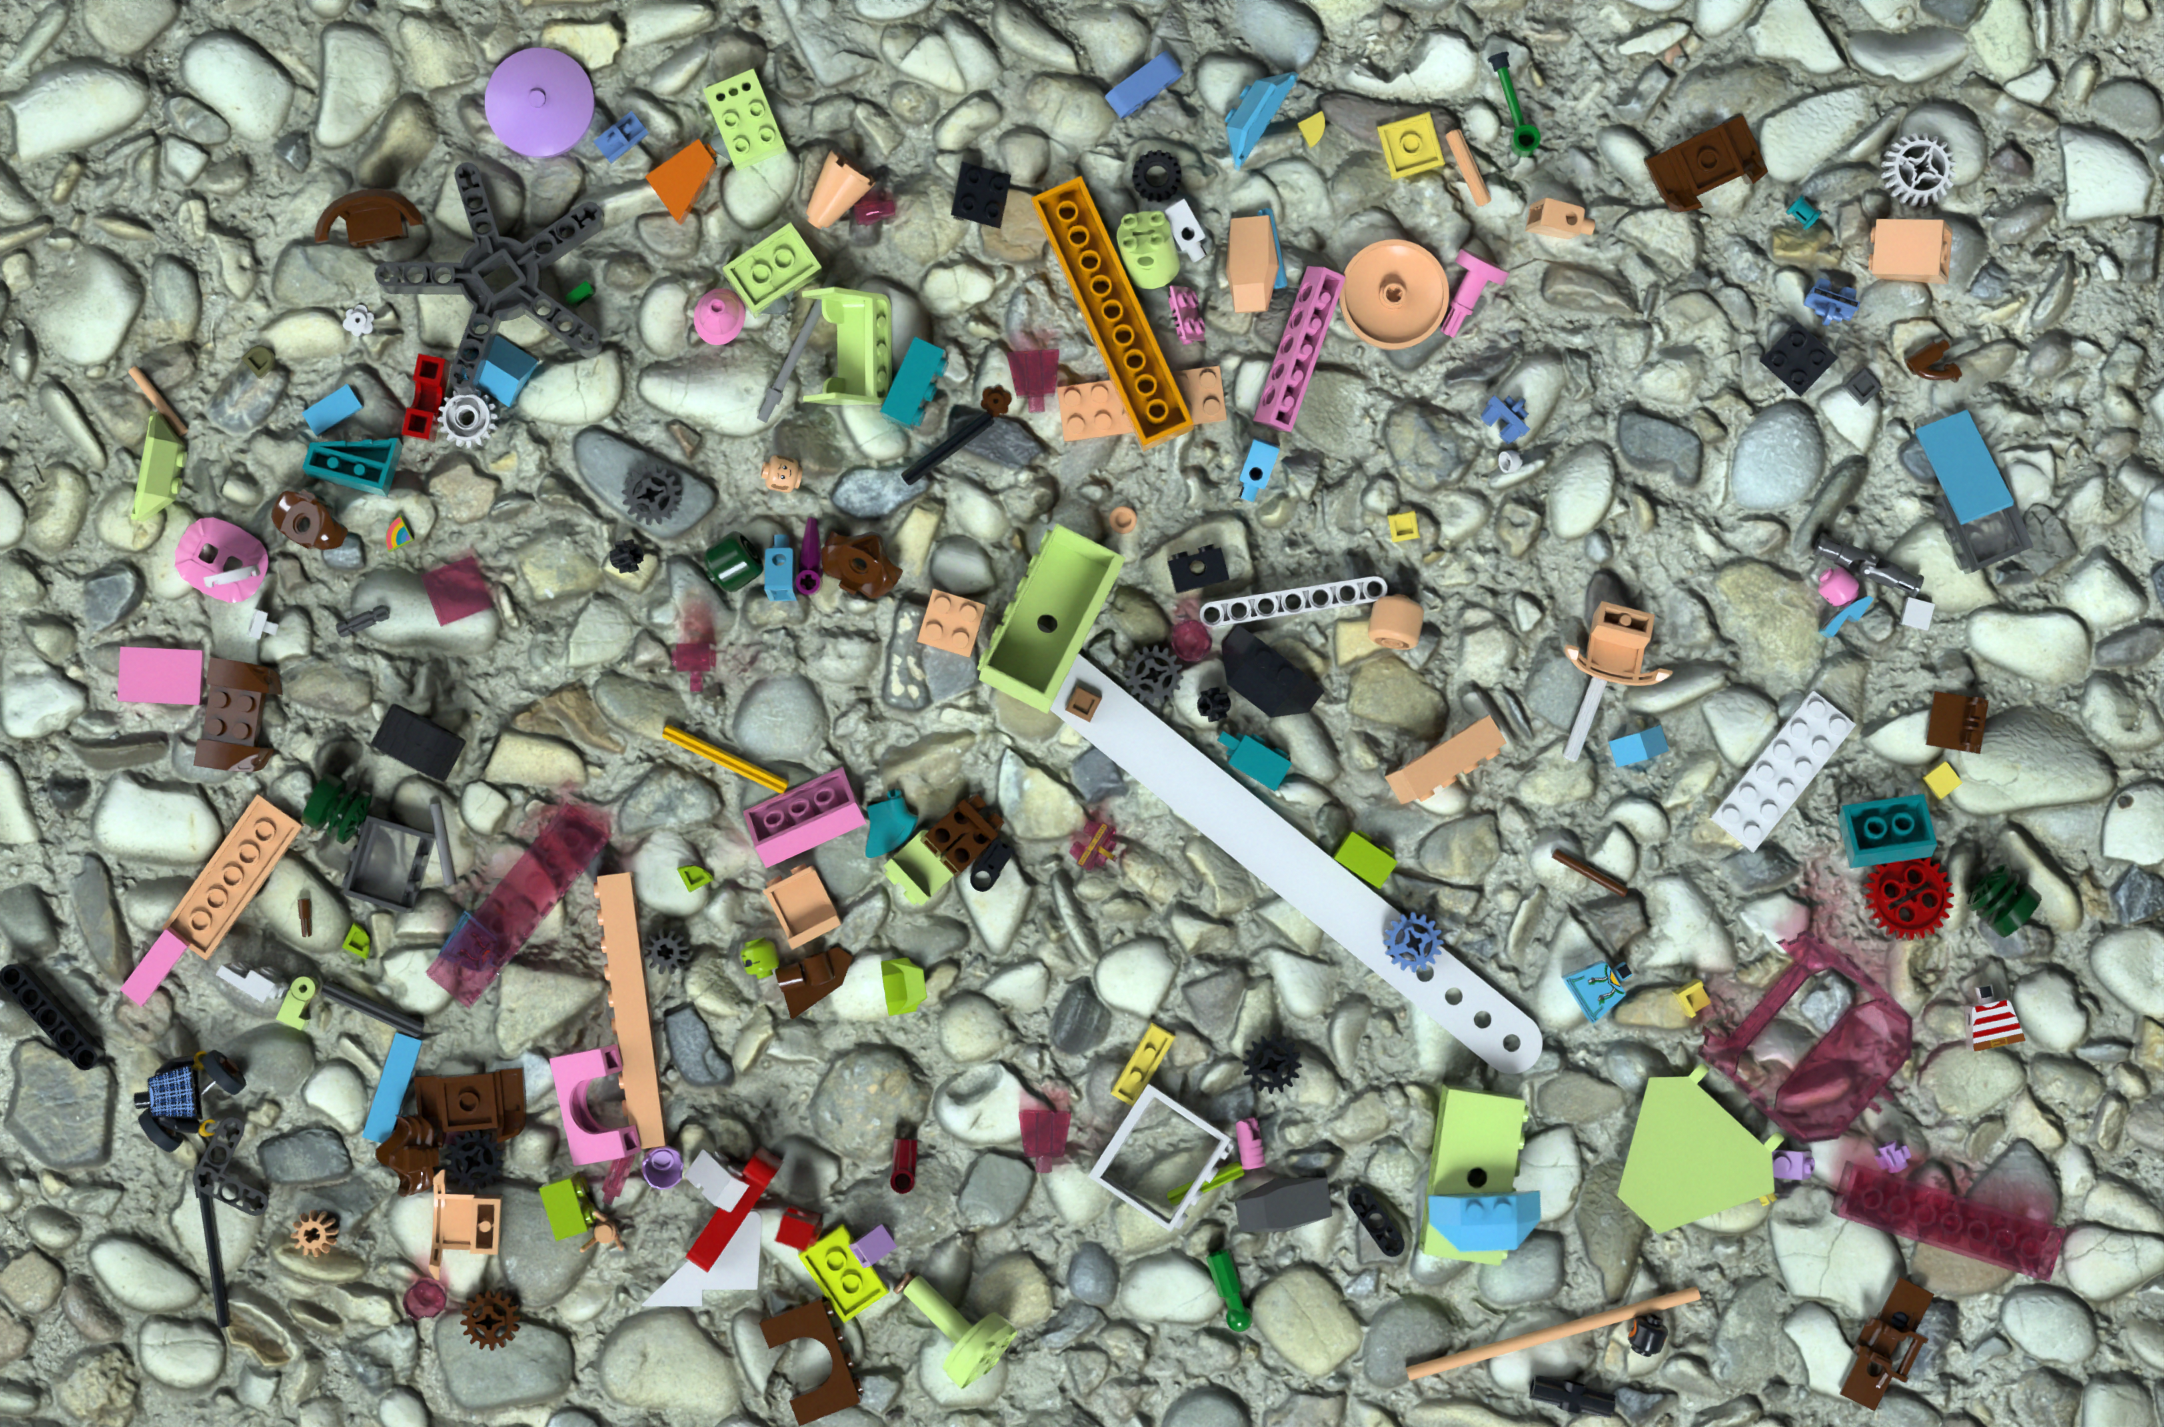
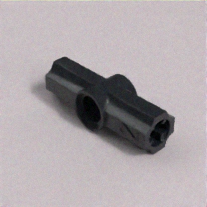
M1534 1375L1531 1381L1529 1398L1532 1400L1557 1405L1558 1408L1572 1413L1580 1414L1582 1411L1605 1418H1611L1614 1412L1616 1395L1613 1393L1588 1388L1587 1385L1573 1380L1564 1379L1559 1381L1540 1375Z

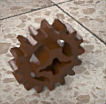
M488 1289L485 1297L481 1292H478L475 1295L477 1301L469 1299L467 1304L470 1308H464L461 1312L467 1316V1318L460 1322V1325H467L468 1328L463 1332V1335L471 1334L470 1344L479 1341V1349L481 1350L489 1344L490 1350L494 1351L497 1343L501 1348H504L507 1345L506 1339L513 1341L515 1338L512 1331L518 1332L521 1326L515 1323L522 1318V1315L515 1314V1310L519 1305L510 1304L513 1298L511 1295L506 1299L502 1298V1290L495 1296L492 1289ZM484 1303L482 1314L474 1315L477 1307ZM497 1304L501 1305L506 1312H503ZM490 1314L492 1319L498 1320L493 1325H491V1321L484 1320ZM508 1324V1328L505 1331V1333L501 1336H498V1334L500 1333L499 1327ZM476 1328H479L481 1331H483L485 1333V1336L482 1335Z

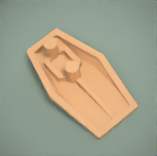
M1270 216L1232 218L1230 222L1226 274L1235 313L1268 311L1279 269Z

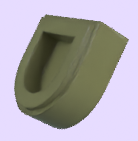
M261 345L251 348L241 357L243 362L259 379L267 375L274 368L276 362L272 350Z

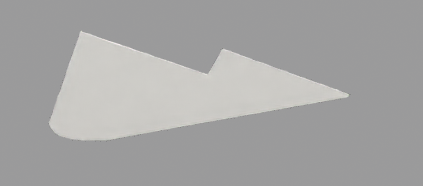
M755 1211L748 1213L708 1273L688 1260L642 1306H702V1290H757L762 1227L761 1216Z

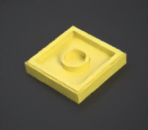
M1430 112L1376 128L1392 181L1445 165Z

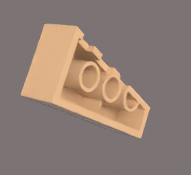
M1488 715L1454 734L1448 741L1445 740L1431 748L1427 754H1423L1406 763L1405 768L1392 772L1385 776L1401 805L1418 798L1423 802L1435 794L1434 788L1439 785L1445 788L1457 781L1455 775L1461 771L1467 774L1479 767L1477 761L1484 757L1488 761L1500 754L1499 748L1507 742L1491 716Z

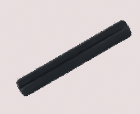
M983 412L905 470L901 477L907 485L914 484L994 424L993 418L988 412Z

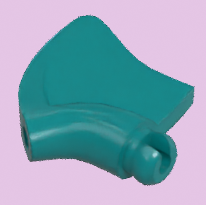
M900 789L889 790L887 792L888 801L866 807L870 820V832L865 850L867 858L878 857L895 850L909 838L917 825L919 817L908 811Z

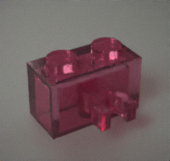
M710 643L677 644V650H672V666L677 667V672L690 673V692H703V673H716V645Z

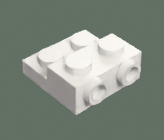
M243 961L238 963L232 962L221 965L216 973L217 976L262 1003L276 1000L278 997L282 998L290 986L287 983L288 980L281 977L283 973L270 965L267 968L264 966L254 969Z

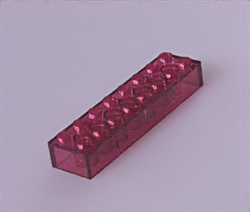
M1849 1160L1845 1162L1830 1211L1832 1214L1843 1219L2046 1282L2051 1280L2066 1230L2052 1223Z

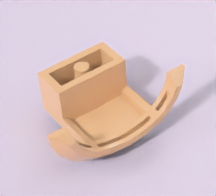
M1601 601L1593 614L1586 657L1584 658L1579 653V647L1566 644L1564 650L1566 656L1578 669L1609 682L1635 686L1651 685L1668 678L1673 672L1659 668L1654 672L1640 674L1644 649L1651 639L1655 615Z
M441 1170L433 1178L434 1213L429 1271L435 1280L440 1279L443 1249L470 1250V1254L498 1255L501 1239L503 1195L446 1193V1170Z

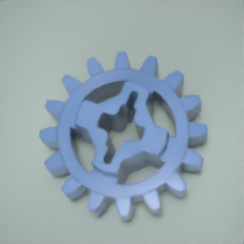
M1415 912L1410 913L1409 919H1406L1401 914V922L1391 921L1394 927L1393 930L1385 929V933L1390 936L1389 939L1383 940V944L1390 946V949L1386 950L1385 954L1394 956L1391 960L1393 965L1400 961V969L1403 971L1407 968V965L1410 966L1411 972H1416L1419 965L1423 970H1427L1426 962L1429 961L1435 964L1436 961L1433 955L1442 954L1437 949V945L1444 944V941L1436 937L1442 931L1441 929L1433 930L1432 927L1436 922L1431 920L1426 923V915L1424 914L1419 919H1416ZM1411 924L1422 925L1427 931L1416 932ZM1401 929L1403 935L1401 940L1395 944L1396 935ZM1409 933L1412 934L1413 937L1420 939V941L1416 943L1417 951L1414 950L1413 947L1407 946L1406 944L1410 941ZM1431 941L1430 950L1425 955L1423 952L1425 945ZM1409 952L1415 960H1406L1399 954Z

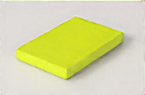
M844 1223L819 1239L814 1247L809 1246L806 1252L802 1251L798 1254V1257L823 1294L830 1300L832 1307L843 1323L890 1292L873 1265L863 1268L848 1246L855 1239Z

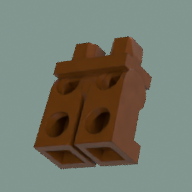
M975 794L967 801L964 799L920 839L936 858L957 838L960 839L939 860L956 878L999 835L997 832L1004 824L1002 818L996 813H993L986 821L978 814L986 805L985 801L978 794Z

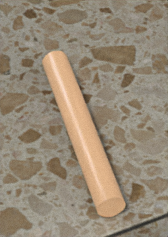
M134 366L128 373L179 436L184 435L188 429L139 367Z

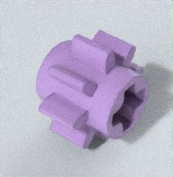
M1897 1140L1881 1144L1878 1147L1880 1154L1874 1156L1879 1168H1882V1170L1887 1168L1890 1174L1908 1167L1906 1159L1912 1157L1907 1145H1904V1143L1899 1145Z

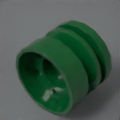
M328 772L323 776L309 797L302 813L301 822L317 831H320L329 823L327 836L333 838L337 835V842L346 844L365 820L371 804L372 794L367 791H363L360 794V787L353 786L345 794L347 780L332 772Z
M2002 864L1987 874L1976 885L1966 901V907L1971 911H1976V916L1983 919L1991 914L1988 926L2002 938L2018 930L2030 918L2042 900V895L2030 884L2024 883L2017 887L2020 876L2017 873H2012V869L2007 864Z

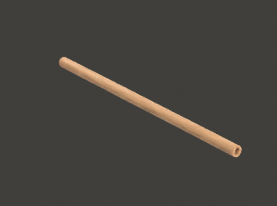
M1697 1286L1408 1366L1406 1371L1409 1380L1418 1379L1648 1313L1700 1300V1293Z

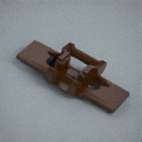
M1898 1277L1881 1312L1877 1316L1870 1314L1853 1347V1351L1858 1353V1357L1839 1394L1875 1411L1892 1377L1907 1383L1909 1379L1907 1375L1923 1344H1927L1929 1340L1928 1337L1916 1330L1934 1293ZM1907 1336H1910L1913 1340L1898 1369L1895 1370L1892 1367L1891 1355L1898 1341L1903 1342ZM1872 1361L1882 1367L1881 1371L1876 1375H1870L1867 1372V1366Z

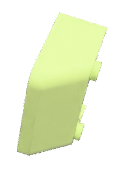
M838 287L802 291V297L822 300L824 318L830 323L837 324L838 377L826 379L823 384V394L803 396V402L829 405L884 404L892 386V325L889 299L883 294Z

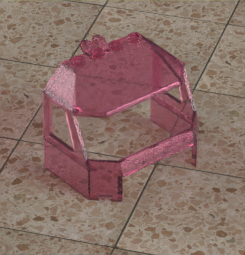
M1805 930L1797 933V938L1788 942L1786 939H1782L1776 942L1795 963L1729 1038L1723 1043L1703 1025L1701 1034L1705 1036L1704 1043L1699 1045L1698 1055L1774 1124L1801 1144L1838 1139L1867 1107L1878 1115L1883 1111L1881 1106L1872 1101V1099L1878 1093L1890 1102L1894 1098L1885 1089V1086L1911 1056L1913 1018L1849 955L1810 931ZM1833 967L1854 980L1874 1000L1849 1008L1777 1090L1773 1110L1766 1103L1768 1097L1737 1075L1739 1057L1811 975Z

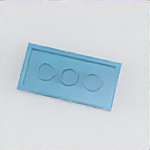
M1968 410L1916 429L1915 434L1961 525L2013 506L2014 501Z

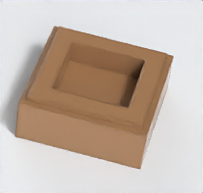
M1077 686L1065 710L1090 723L1102 698Z

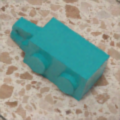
M1222 731L1217 739L1218 742L1228 747L1225 753L1230 756L1228 764L1273 791L1277 790L1292 765L1287 760L1290 755L1276 747L1274 751L1264 746L1266 741L1253 733L1250 737L1237 733L1234 738Z

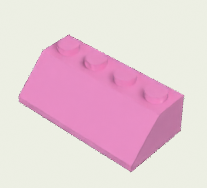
M843 767L743 811L754 847L766 868L867 824Z

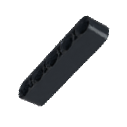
M24 963L6 965L0 970L1 985L77 1068L85 1071L97 1068L103 1064L106 1056L102 1046L29 966ZM13 969H16L20 974L18 983L11 979ZM32 989L38 993L39 998L36 1003H33L29 998V993ZM50 1009L57 1014L55 1023H51L48 1019ZM68 1030L73 1031L76 1039L73 1044L66 1039ZM87 1050H90L94 1055L92 1064L85 1060L84 1055Z

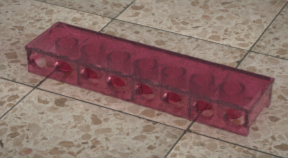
M567 802L427 969V976L470 1010L612 838Z

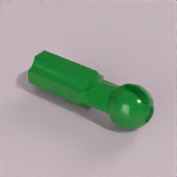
M1223 1249L1213 1252L1206 1257L1218 1295L1225 1299L1228 1308L1226 1314L1227 1325L1236 1332L1246 1331L1251 1326L1253 1317L1250 1309L1242 1303L1239 1294L1242 1286L1230 1250Z

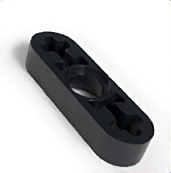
M1354 1186L1347 1194V1202L1381 1251L1389 1257L1400 1255L1405 1247L1404 1239L1373 1195L1364 1186ZM1357 1192L1361 1195L1366 1193L1367 1196L1364 1200L1369 1208L1372 1204L1376 1206L1366 1211L1364 1216L1360 1215V1212L1365 1211L1361 1204H1353L1355 1200L1354 1194ZM1372 1214H1380L1384 1220L1383 1225L1378 1229L1371 1228L1368 1225L1369 1217ZM1388 1226L1392 1228L1387 1231L1391 1239H1399L1396 1242L1397 1249L1395 1250L1385 1248L1387 1241L1383 1235L1379 1239L1376 1237V1235L1383 1233Z

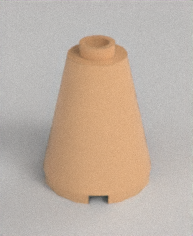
M831 150L807 207L806 214L809 216L807 221L818 229H821L823 226L829 228L875 185L876 180L870 174L865 177L862 175L863 168L838 152L836 154L834 150Z

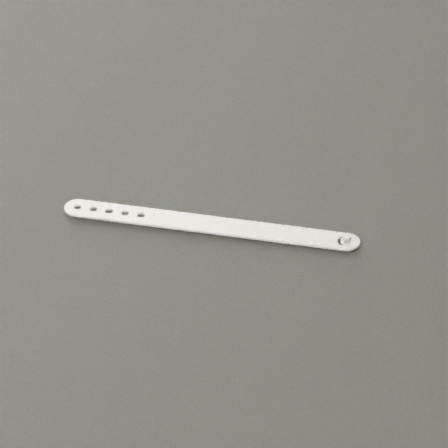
M1037 623L1038 628L1042 632L1051 633L1048 628ZM1078 653L1050 708L1053 713L1494 1069L1507 1074H1516L1528 1070L1536 1063L1541 1054L1543 1042L1541 1032L1531 1018L1440 945H1437V949L1442 954L1433 955L1436 963L1426 962L1433 969V976L1429 981H1420L1417 978L1416 972H1411L1409 965H1407L1404 971L1400 969V961L1393 965L1391 963L1392 957L1385 954L1388 945L1383 944V940L1390 937L1385 933V929L1393 930L1394 928L1391 921L1401 922V914ZM1077 686L1102 698L1090 723L1065 710ZM1411 924L1414 928V931L1419 933L1423 932L1417 926ZM1401 929L1397 933L1395 941L1401 940L1403 935ZM1409 933L1410 941L1406 944L1407 946L1413 947L1414 950L1417 951L1416 943L1419 942L1420 939L1413 937L1412 934ZM1431 941L1425 945L1423 950L1425 955L1430 950ZM1404 952L1401 956L1406 960H1415L1409 952ZM1453 987L1458 988L1462 993V999L1456 1005L1449 1004L1445 999L1446 991ZM1479 1011H1486L1491 1016V1022L1485 1028H1479L1474 1023V1017ZM1509 1034L1516 1035L1520 1040V1045L1515 1051H1507L1503 1046V1039Z

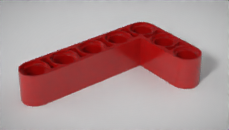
M761 1146L742 1172L744 1174L742 1179L750 1185L731 1212L718 1208L685 1258L708 1273L784 1161Z

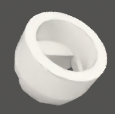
M1515 450L1500 453L1498 461L1504 473L1519 470L1523 463L1519 457L1520 453Z

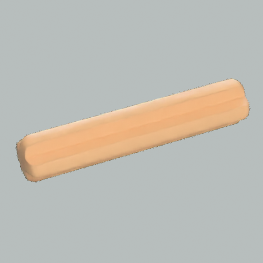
M1452 130L1446 134L1447 142L1476 206H1484L1491 202L1489 192L1461 130Z

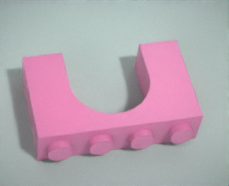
M617 1044L550 1058L551 1071L554 1077L573 1165L578 1166L625 1158L642 1152L636 1125L612 1129L605 1128L592 1118L587 1107L586 1094L591 1081L594 1078L623 1071Z

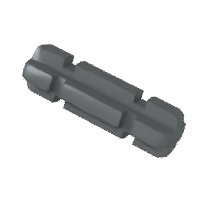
M384 605L375 607L373 611L368 610L349 618L348 622L342 621L337 623V633L340 637H347L353 631L358 632L375 625L376 621L382 622L389 619V612Z

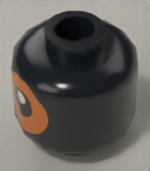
M1652 1313L1635 1318L1628 1334V1341L1634 1352L1646 1357H1651L1652 1354L1661 1352L1668 1336V1329L1662 1324L1663 1319Z

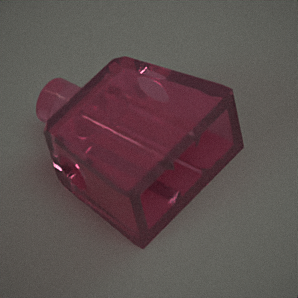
M1059 349L1007 352L1016 397L1019 399L1028 398L1029 413L1045 412L1044 397L1055 396Z
M1019 1109L1024 1155L1026 1157H1036V1172L1051 1173L1052 1157L1064 1156L1071 1120V1110Z

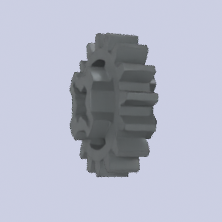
M654 465L651 472L645 466L642 467V474L640 475L633 471L632 475L635 479L633 481L625 480V483L630 486L629 490H622V494L628 496V499L622 502L623 505L631 506L627 513L630 516L637 513L636 521L639 523L643 518H646V524L650 526L653 519L659 525L662 524V517L664 516L671 520L672 516L669 512L671 510L678 512L679 508L675 506V502L682 501V498L676 495V492L682 490L681 486L673 485L677 478L675 476L667 478L669 471L666 469L658 473V467ZM653 478L663 480L667 486L659 487L655 485ZM642 482L643 486L641 490L639 491V493L635 494V490L638 484ZM650 489H652L656 493H659L657 496H655L654 502H652L649 499H644L646 498V496L650 495ZM670 497L667 506L662 510L661 505L665 498ZM644 504L649 506L651 514L642 512L637 506Z
M1157 645L1154 646L1153 652H1149L1145 646L1143 647V655L1137 652L1133 653L1136 658L1135 662L1127 661V664L1132 668L1131 670L1124 671V675L1130 676L1131 679L1125 685H1133L1134 689L1130 694L1135 695L1139 693L1140 702L1146 697L1149 698L1150 705H1153L1154 700L1158 698L1160 703L1163 704L1165 695L1172 699L1174 695L1171 690H1180L1181 688L1176 684V681L1183 679L1182 675L1177 674V670L1181 669L1182 665L1174 664L1177 656L1173 655L1169 658L1167 656V648L1160 653L1158 652ZM1153 657H1159L1169 665L1162 667L1155 663ZM1144 660L1145 669L1143 673L1135 676L1138 664ZM1154 667L1155 671L1160 672L1166 671V673H1162L1158 677L1157 683H1154L1152 679L1141 680V678L1146 677L1150 673V668ZM1172 675L1170 685L1164 690L1162 686L1164 678ZM1145 683L1151 686L1154 694L1143 691L1138 685Z

